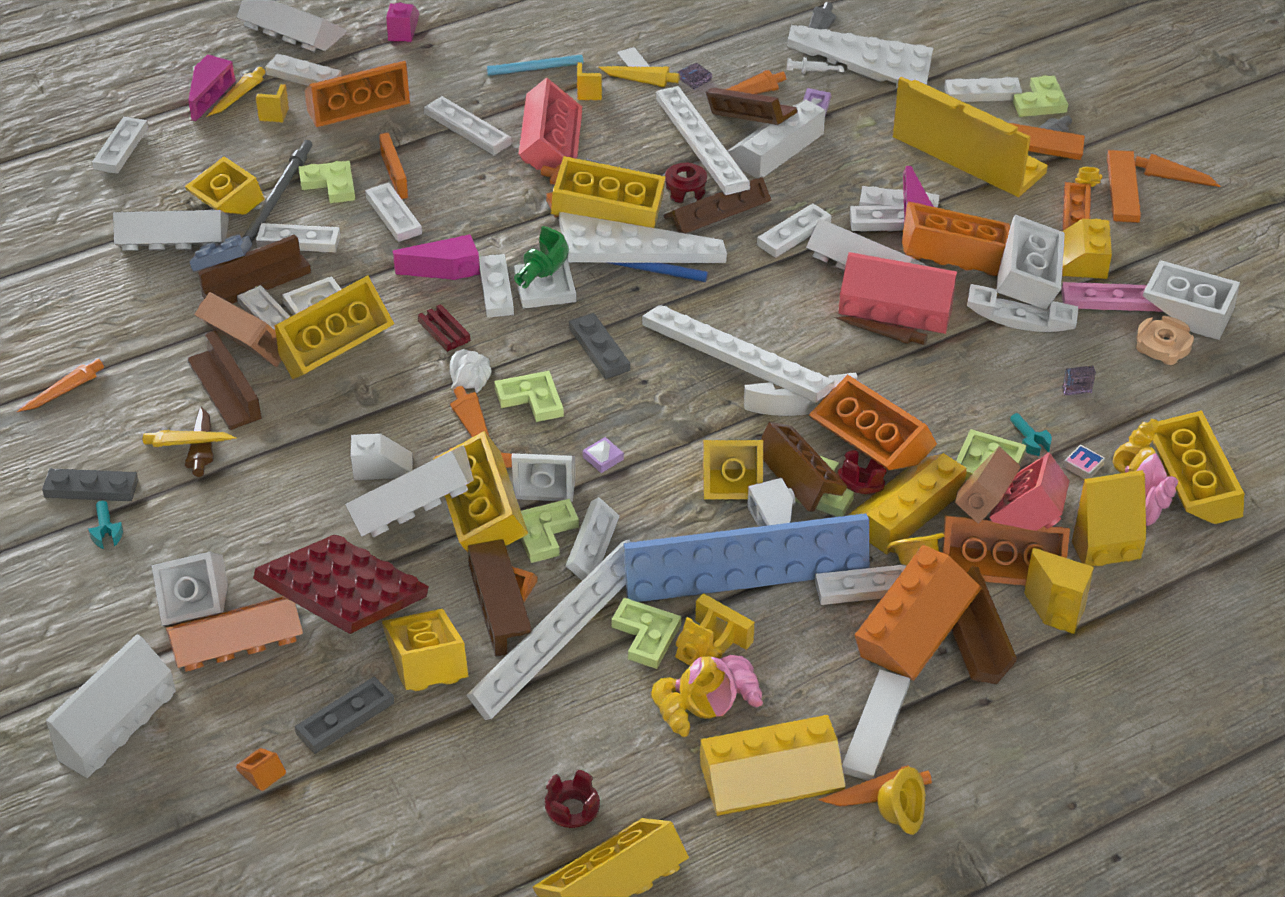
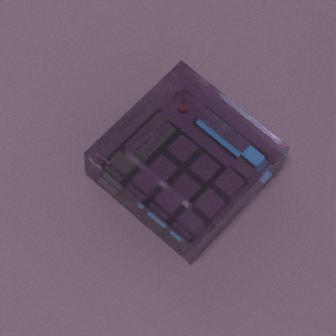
M697 62L678 71L680 80L693 90L712 81V73Z
M1094 366L1066 368L1062 386L1064 395L1092 393L1096 375Z

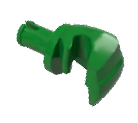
M546 226L541 227L539 237L540 251L532 248L524 254L525 266L514 276L518 286L522 285V288H528L537 276L546 278L549 275H553L565 263L569 252V245L563 234Z

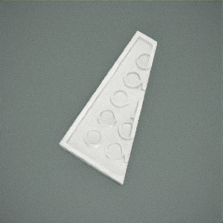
M791 25L787 47L811 56L818 54L828 58L827 62L836 64L837 61L848 65V70L877 81L888 80L896 83V88H898V79L901 76L910 81L915 79L927 85L933 48L924 45L887 41L876 37L856 36L851 33L844 34L827 29L819 30L802 25Z
M559 212L561 233L569 245L568 262L726 263L727 252L723 240Z

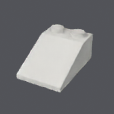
M1015 215L998 272L997 292L1047 310L1061 290L1065 233Z
M1160 260L1143 292V297L1169 316L1186 323L1191 332L1220 340L1235 308L1240 282Z

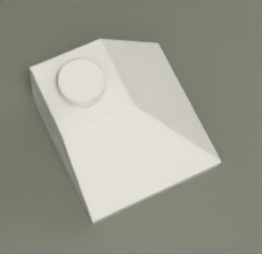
M512 453L513 490L516 499L544 501L570 499L573 502L576 477L575 456Z
M206 552L151 565L162 626L223 613L228 588L223 555Z

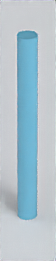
M574 55L487 66V74L492 76L577 65V63L583 64V56Z

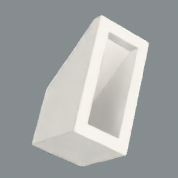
M381 433L351 435V461L354 480L398 478L413 470L412 452Z

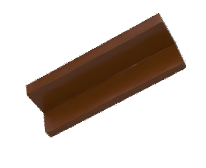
M711 88L706 91L710 109L714 115L779 125L798 113L797 107L781 105L777 97L719 88Z
M762 176L750 181L749 190L725 195L722 191L663 215L665 219L673 217L678 232L686 234L772 200Z
M294 234L247 252L242 257L198 272L204 299L211 292L234 304L238 302L237 296L260 285L267 291L311 273V267L300 253L299 239Z
M216 331L205 334L208 351L189 357L188 364L227 427L232 430L262 419L257 395Z
M774 422L768 423L760 439L763 440V461L778 478L783 479L788 489L791 488L795 497L807 511L814 512L823 493L843 496L847 485L792 426Z
M503 539L468 545V567L495 657L507 655V638L530 634L531 625Z
M972 566L967 573L980 585L981 590L951 630L971 680L998 684L1016 663L1017 657L979 567Z

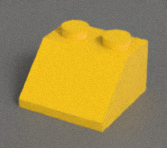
M225 156L185 186L186 190L214 210H221L224 213L246 215L265 200L256 177Z
M1081 219L1063 230L1062 232L1065 235L1062 276L1107 279L1112 257L1109 220Z
M703 440L704 499H748V487L763 483V440Z
M1033 548L1024 594L1045 625L1075 634L1086 607L1094 567Z

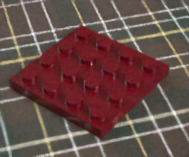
M335 534L256 567L253 576L254 580L348 634H352L426 598L429 586L418 581L415 576L398 570L390 562L378 559L371 555L368 550L358 548L349 543L344 537Z

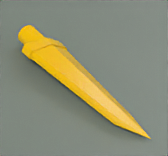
M259 66L252 73L242 76L237 84L211 110L207 117L222 112L257 84H260L264 80L265 70Z
M667 66L599 67L609 76L664 88L667 82L679 83L680 74L670 73V67Z
M170 430L144 433L142 438L144 445H153V447L236 439V437L225 432Z

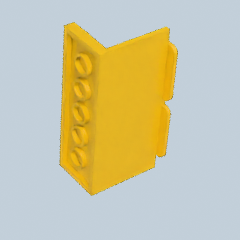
M902 76L898 79L893 128L894 138L1018 198L1047 173V164L1028 156L1031 137L1018 131V127L915 79L910 81Z

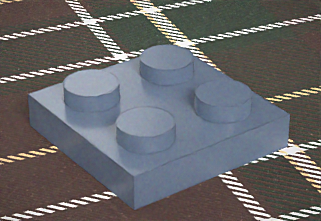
M240 234L226 238L225 242L216 246L215 242L201 246L200 250L195 252V256L189 262L194 272L242 257L253 245L249 236L241 238Z

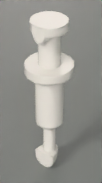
M806 57L803 58L802 62L791 61V58L787 60V70L802 69V74H806V71L826 72L827 70H836L837 72H844L842 65L829 66L826 62L807 61Z

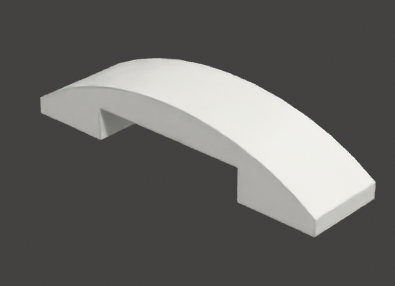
M970 284L967 306L991 321L1016 329L1036 332H1058L1076 328L1078 306L1052 301L1049 309L1045 310L1034 305L996 298L997 289Z
M847 373L857 380V373ZM847 374L830 375L828 378L834 380L835 388ZM773 382L745 385L744 389L745 410L766 415H807L824 399L822 398L816 403L787 389L775 390Z

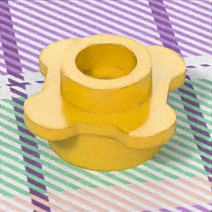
M1096 167L1079 168L1078 178H1075V182L1090 184L1091 187H1094L1101 182L1102 175L1099 174L1100 170Z

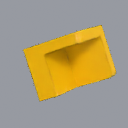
M577 63V100H602V74L582 73V63Z
M280 84L276 95L257 94L256 104L259 121L284 122L289 109L286 85Z

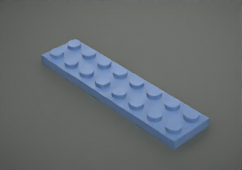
M866 513L623 543L627 599L636 602L815 580V574L870 568L869 518Z

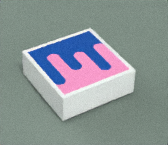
M1079 445L1065 459L1063 468L1083 479H1088L1104 465L1105 458Z

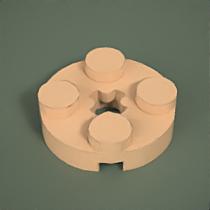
M1162 316L1161 320L1153 321V317L1139 325L1136 349L1138 352L1146 354L1151 358L1161 360L1166 365H1174L1179 359L1186 357L1190 353L1194 337L1189 333V326L1179 319Z

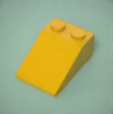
M1140 470L1084 479L1072 537V544L1081 563L1093 567L1141 559L1146 541L1144 471Z
M443 608L382 621L399 678L406 690L421 691L427 689L429 685L438 683L453 684L462 678L469 677L464 641Z

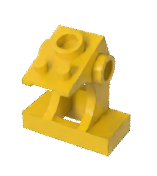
M703 593L696 600L695 621L700 625L693 622L689 617L686 618L683 630L676 640V647L678 648L675 657L691 666L696 659L703 656L722 658V654L733 643L747 650L754 641L755 622Z

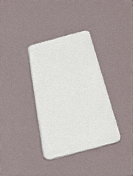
M634 47L617 52L628 66L650 67Z

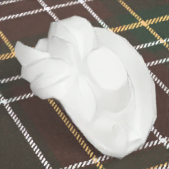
M465 349L456 351L450 361V374L453 381L451 389L454 391L456 387L463 386L464 389L475 388V392L478 393L486 385L492 373L489 359L475 351Z

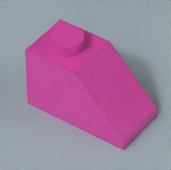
M390 3L386 15L388 41L412 42L419 18V10L414 4Z

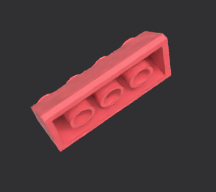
M547 77L526 94L518 154L525 163L532 165L537 170H541L543 165L556 168L558 164L562 163L563 156L576 159L578 156L582 106Z
M849 252L840 291L838 314L946 334L952 313L957 271Z
M1050 452L1016 474L1000 502L991 510L989 518L992 522L1037 531L1043 526L1046 529L1051 528L1061 520L1060 516L1063 513L1070 481Z

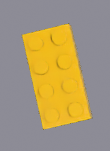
M563 156L552 193L551 214L559 216V212L655 228L663 199L666 177Z
M485 431L433 458L434 460L462 445L466 449L474 480L466 484L468 491L454 498L451 497L450 493L444 496L459 543L467 552L468 545L503 539L507 546L528 535L501 452Z

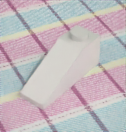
M782 478L748 487L747 507L758 527L791 523L792 506L795 505L796 500L793 490L787 488Z

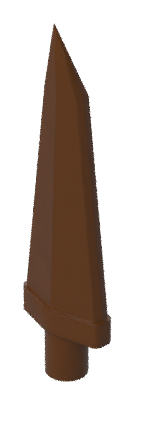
M855 316L834 317L848 324L893 338L902 343L909 344L914 342L925 345L928 335L917 332L916 328H908Z
M200 407L194 431L211 432L210 414ZM212 442L190 444L187 459H185L186 468H193L192 474L196 477L203 476L205 466L214 460Z

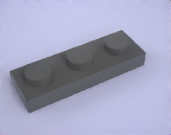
M594 313L569 321L570 331L605 379L630 371L629 360Z
M49 468L42 491L44 498L132 501L138 477L137 472Z
M374 676L295 726L296 735L316 754L393 705L394 695Z

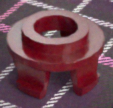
M678 163L669 167L665 172L666 189L671 191L670 198L672 201L682 204L686 192H694L697 201L705 196L706 190L704 188L707 183V172L701 166L693 163ZM686 172L687 178L680 177L678 173Z
M853 450L845 453L843 466L838 470L837 475L847 485V489L859 494H872L884 489L885 480L883 478L886 475V468L873 459L870 460L867 468L859 467V452Z
M578 769L573 780L561 781L558 774H554L549 779L546 785L548 793L545 797V811L552 822L566 828H578L589 824L595 819L600 809V798L597 791L593 788V777L589 773ZM569 799H576L583 803V810L578 814H570L569 808L562 805V803Z

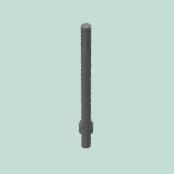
M304 140L299 149L292 153L289 158V165L243 235V237L249 236L251 243L259 232L261 223L266 221L299 166H303L306 162L307 154L313 146L310 140Z

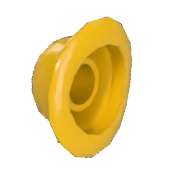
M938 533L930 536L894 541L887 546L888 552L896 553L900 563L907 566L922 545L939 551L938 539L945 537V535Z
M908 766L900 770L894 779L883 784L878 794V808L881 816L887 822L899 825L905 833L911 835L919 831L923 822L925 786L919 772L915 768Z

